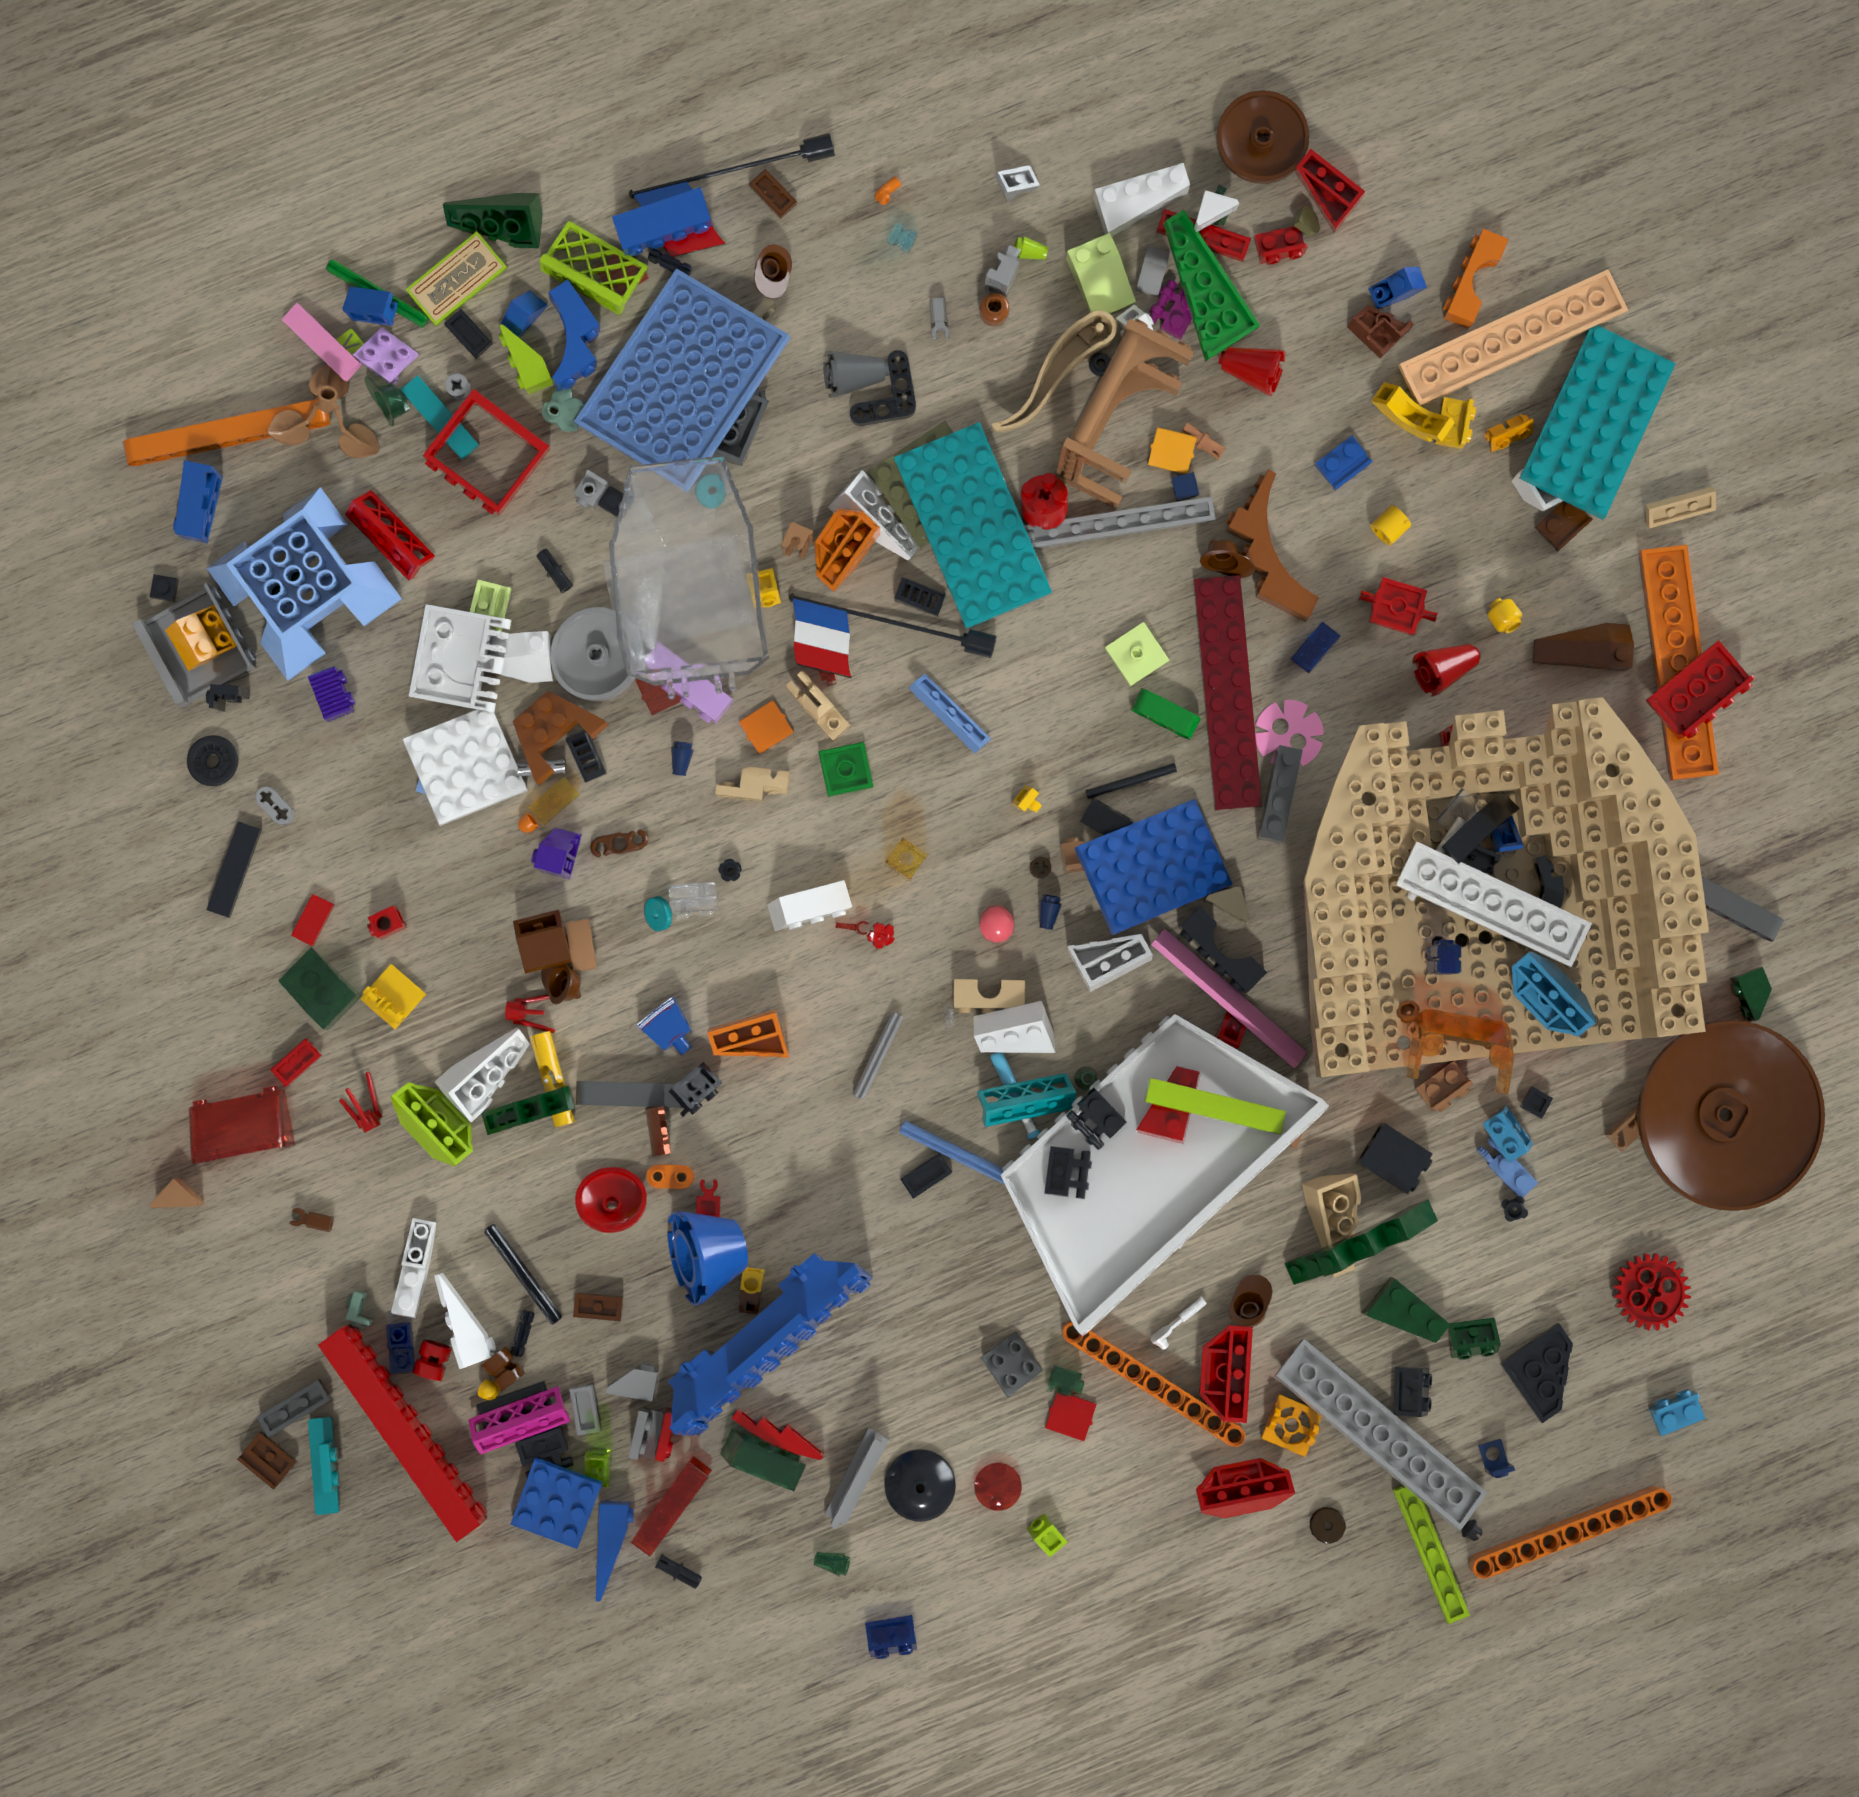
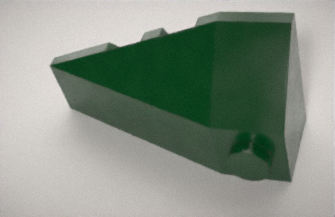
M512 193L444 202L442 204L446 223L449 227L471 234L477 231L479 234L488 236L490 240L496 241L498 239L509 243V246L514 248L538 249L540 246L543 213L539 193Z

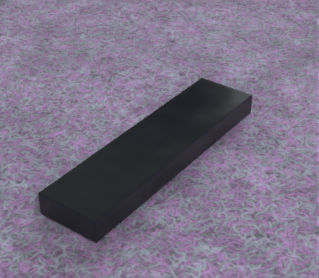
M241 822L237 823L206 910L228 918L231 917L262 829Z

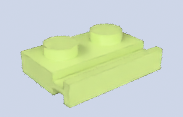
M478 580L470 612L505 618L512 589ZM492 627V630L501 632L502 628Z

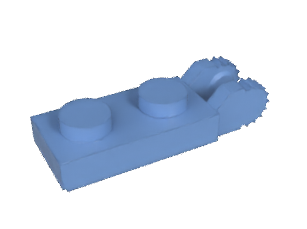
M1490 1136L1487 1141L1498 1154L1492 1158L1488 1151L1481 1146L1476 1149L1477 1152L1516 1196L1524 1197L1538 1182L1516 1159L1512 1162H1507Z

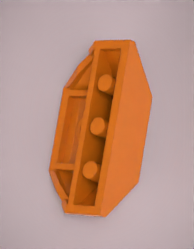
M837 509L815 541L816 576L834 592L859 566L880 536V526L863 511Z

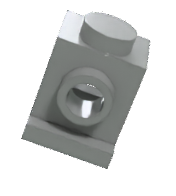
M587 470L586 475L573 494L577 498L575 501L577 504L585 509L591 507L595 510L610 486L607 481ZM588 487H593L592 493H585Z

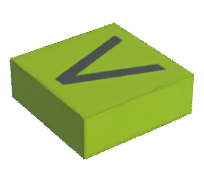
M352 328L336 339L352 355L364 345Z

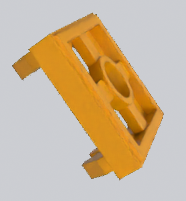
M1278 1393L1260 1438L1306 1457L1309 1447L1315 1443L1316 1434L1319 1433V1423L1322 1416L1311 1407ZM1294 1407L1292 1415H1288L1285 1418L1280 1416L1283 1409ZM1301 1411L1307 1415L1310 1428L1301 1425L1299 1420ZM1289 1418H1295L1298 1422V1428L1295 1431L1290 1432L1285 1428V1422ZM1277 1423L1281 1424L1285 1431L1282 1439L1275 1432ZM1300 1432L1307 1435L1299 1442L1289 1443L1293 1434Z

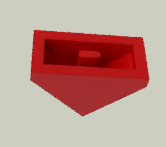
M1226 1011L1214 1037L1238 1049L1246 1027Z

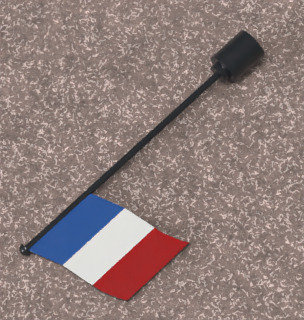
M830 133L803 139L804 144L799 145L800 150L637 191L631 189L629 196L633 199L635 197L642 207L693 190L688 184L689 182L802 155L803 159L807 158L808 163L834 157L835 153ZM711 226L704 233L696 234L694 232L688 234L683 240L664 242L665 245L663 247L672 257L726 243Z
M791 593L788 597L794 606L796 621L794 655L796 664L799 666L852 679L848 662L850 631L847 614L961 641V646L965 647L964 652L987 658H992L996 635L969 629V632L964 633L963 637L794 596V593Z

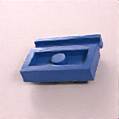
M1352 435L1316 462L1315 466L1327 482L1332 485L1334 491H1336L1373 461L1369 459L1364 449Z

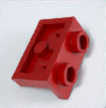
M1295 226L1254 235L1260 264L1267 263V265L1279 263L1280 259L1289 258V260L1299 259L1303 257L1308 248L1307 243L1303 241L1301 231Z

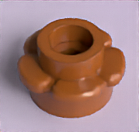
M1404 1001L1399 1005L1396 1014L1401 1019V1022L1409 1024L1411 1021L1415 1022L1419 1019L1420 1008L1412 1001Z

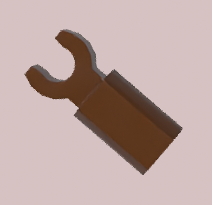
M302 1208L293 1209L292 1212L300 1214V1220L290 1221L289 1224L292 1226L306 1224L307 1228L331 1232L334 1222L333 1216L314 1212L307 1214Z

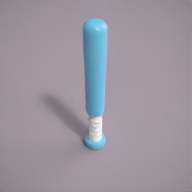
M992 1053L990 1055L991 1061L1003 1085L1017 1083L1004 1053ZM1011 1092L1008 1094L1009 1096L1014 1098L1021 1096V1094L1017 1092ZM1031 1118L1022 1119L1028 1132L1026 1135L1028 1140L1037 1137L1041 1133L1039 1129L1036 1130Z

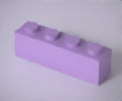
M659 642L641 663V667L644 669L642 673L652 681L657 679L661 682V688L670 695L673 693L681 698L679 701L688 709L695 708L700 712L698 716L708 724L710 721L717 724L733 704L731 697Z

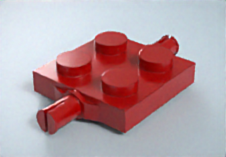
M1381 578L1379 588L1375 594L1363 590L1360 592L1359 600L1372 603V612L1368 623L1411 636L1415 635L1417 625L1422 618L1435 622L1438 613L1425 610L1424 601L1428 590L1389 578Z

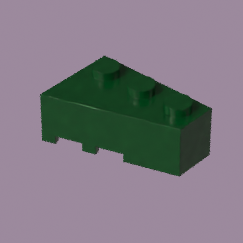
M1393 1277L1387 1280L1361 1312L1365 1316L1437 1343L1451 1325Z

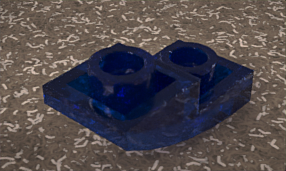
M1322 622L1295 652L1291 660L1307 673H1310L1321 662L1324 655L1338 642L1341 635Z
M411 1323L386 1325L390 1374L413 1373L415 1354Z

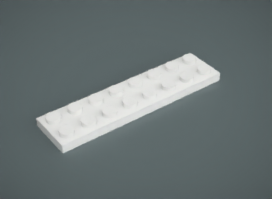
M1417 841L1414 843L1395 884L1404 890L1569 967H1572L1592 923L1471 866L1462 862L1458 864L1453 858Z

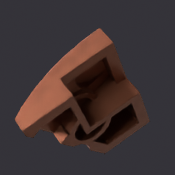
M1367 305L1352 318L1347 328L1379 358H1382L1414 324L1409 320L1407 323L1393 318V314L1380 312L1377 308Z
M664 1106L645 1109L652 1156L671 1153Z

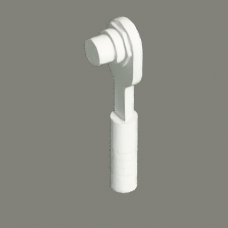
M1202 1297L1197 1299L1178 1315L1179 1317L1172 1323L1154 1333L1150 1341L1162 1350L1166 1349L1169 1346L1166 1337L1181 1322L1187 1321L1207 1304Z

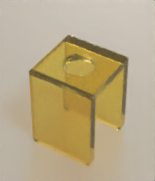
M902 837L885 861V866L908 882H911L913 875L920 865L928 858V854ZM903 852H910L913 855V862L910 865L901 864L899 857Z

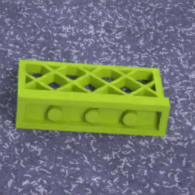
M570 221L566 223L547 254H543L539 260L541 272L561 283L568 280L575 291L619 316L625 309L624 305L648 270L646 264L630 255H624L623 251ZM572 230L579 234L580 240L567 243L566 235ZM595 243L599 246L600 252L587 254L585 245ZM582 245L584 255L571 258L569 248ZM566 249L568 259L558 260L552 257L556 251ZM614 254L619 257L620 263L607 266L605 256ZM602 257L604 266L591 269L589 259ZM586 260L588 270L579 272L574 269L573 263ZM635 266L640 271L637 275L627 277L625 267ZM622 268L624 278L611 280L609 271ZM606 271L607 282L598 283L594 280L593 274ZM626 283L627 291L621 296L614 292L613 285Z

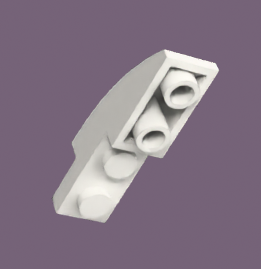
M412 1219L401 1263L402 1270L391 1310L392 1314L416 1318L429 1270L436 1222Z

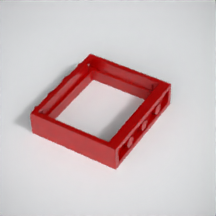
M473 389L425 451L423 457L426 460L425 465L434 472L440 470L445 474L444 479L454 487L456 484L460 485L464 489L462 493L473 501L477 498L483 503L481 507L491 515L495 512L500 516L550 451V447ZM474 405L478 406L537 451V454L498 504L435 458Z

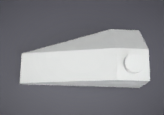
M863 470L860 471L836 496L828 508L833 514L837 509L863 511L880 526V536L875 542L909 560L919 546L904 524L896 520L893 515V508L891 505H886L880 496L882 492L876 483Z

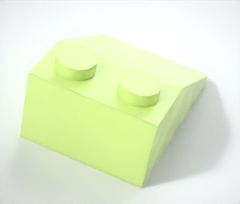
M1110 233L1067 251L1066 261L1090 313L1093 311H1104L1112 314L1136 304L1120 254Z

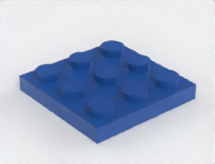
M535 1457L510 1525L578 1549L603 1482Z

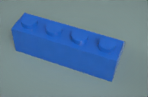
M701 187L612 216L624 255L629 254L630 256L638 255L643 252V249L652 247V249L665 245L664 242L670 240H683L688 234L694 232L696 234L704 233L709 230L708 227L712 226Z

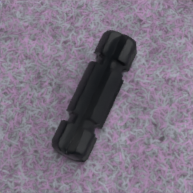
M651 249L648 255L650 262L654 264L659 263V266L674 272L678 269L688 276L692 272L691 265L685 262L682 264L680 260L665 253L662 255L661 251Z
M523 1310L521 1312V1322L518 1323L513 1340L515 1343L510 1351L513 1356L522 1357L524 1354V1345L527 1343L531 1329L530 1323L533 1322L535 1315L532 1311Z

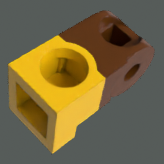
M747 1267L742 1272L739 1313L758 1315L765 1269Z

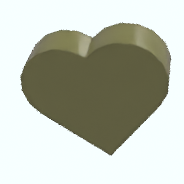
M1307 205L1297 211L1294 226L1305 235L1312 237L1320 231V225L1315 219V212Z

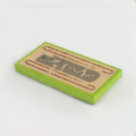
M476 231L405 290L437 327L506 271L507 267Z

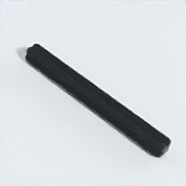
M492 1224L486 1228L484 1233L550 1324L553 1325L561 1320L562 1315L497 1226Z

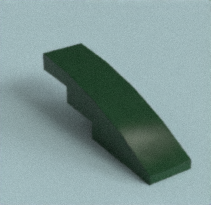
M565 1086L482 1112L481 1114L487 1135H491L575 1109L569 1086Z

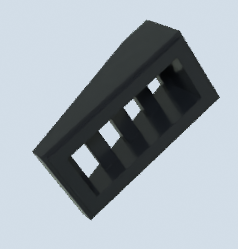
M902 577L894 601L938 617L946 594ZM906 586L910 587L907 598L903 597ZM915 590H918L919 594L916 602L912 601ZM924 593H926L928 597L925 605H922L920 603ZM935 596L937 600L934 608H929L931 600Z
M585 730L565 738L585 783L607 774L594 742ZM586 738V743L575 747L574 743ZM590 747V752L578 755V752ZM594 756L595 760L584 765L581 761ZM598 765L599 769L588 774L586 773V769Z

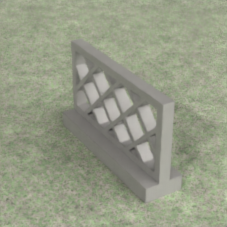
M870 1428L867 1429L824 1514L832 1518L831 1527L835 1529L838 1528L840 1523L846 1526L889 1441V1438Z

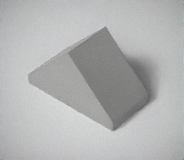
M1148 246L1136 291L1158 297L1170 255L1169 251Z

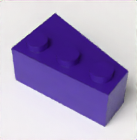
M554 828L539 844V848L534 849L531 862L534 863L533 867L543 873L570 880L582 834Z

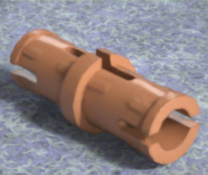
M1189 422L1181 431V433L1196 436V448L1204 450L1216 458V460H1219L1226 447L1209 437L1210 434L1207 432L1204 434Z

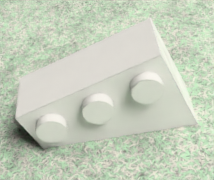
M1042 1001L973 1016L974 1038L980 1052L1055 1053V1033Z

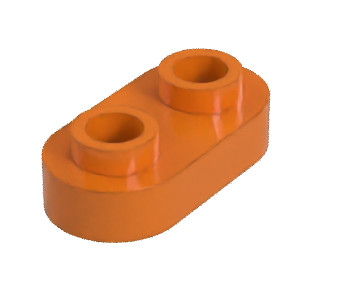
M657 1164L649 1168L646 1179L649 1185L654 1188L685 1189L693 1183L694 1172L686 1165ZM656 1172H660L662 1174V1179L660 1181H656L654 1179V1174ZM681 1172L686 1175V1179L683 1182L677 1178Z

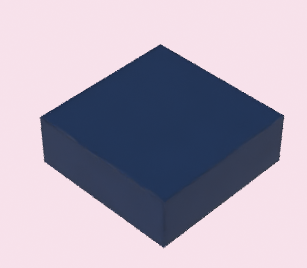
M1194 472L1171 478L1176 502L1200 495Z

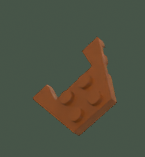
M550 691L544 693L513 720L533 779L538 785H541L555 772L541 755L574 726L580 724L592 739L608 726L604 719Z

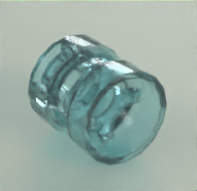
M896 222L889 234L887 243L892 246L898 244L902 251L909 253L916 241L918 232L912 229L905 230L903 224Z

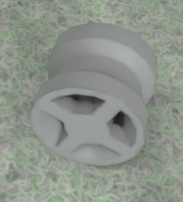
M455 373L446 379L445 388L451 398L461 401L465 400L471 393V386L465 376Z

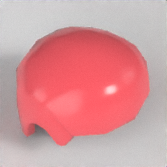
M1000 905L990 906L980 916V932L988 941L994 943L1004 942L1012 936L1014 931V917L1006 907Z

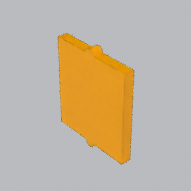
M1157 427L1154 442L1150 444L1152 450L1148 465L1187 474L1191 458H1194L1193 450L1197 437Z

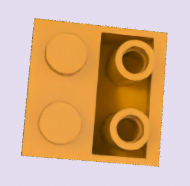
M215 605L176 620L165 629L188 671L202 666L237 647Z

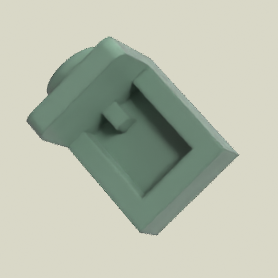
M361 1290L354 1291L353 1295H349L346 1302V1308H348L346 1320L352 1321L351 1325L355 1327L365 1328L366 1325H372L374 1319L361 1316L367 1292Z

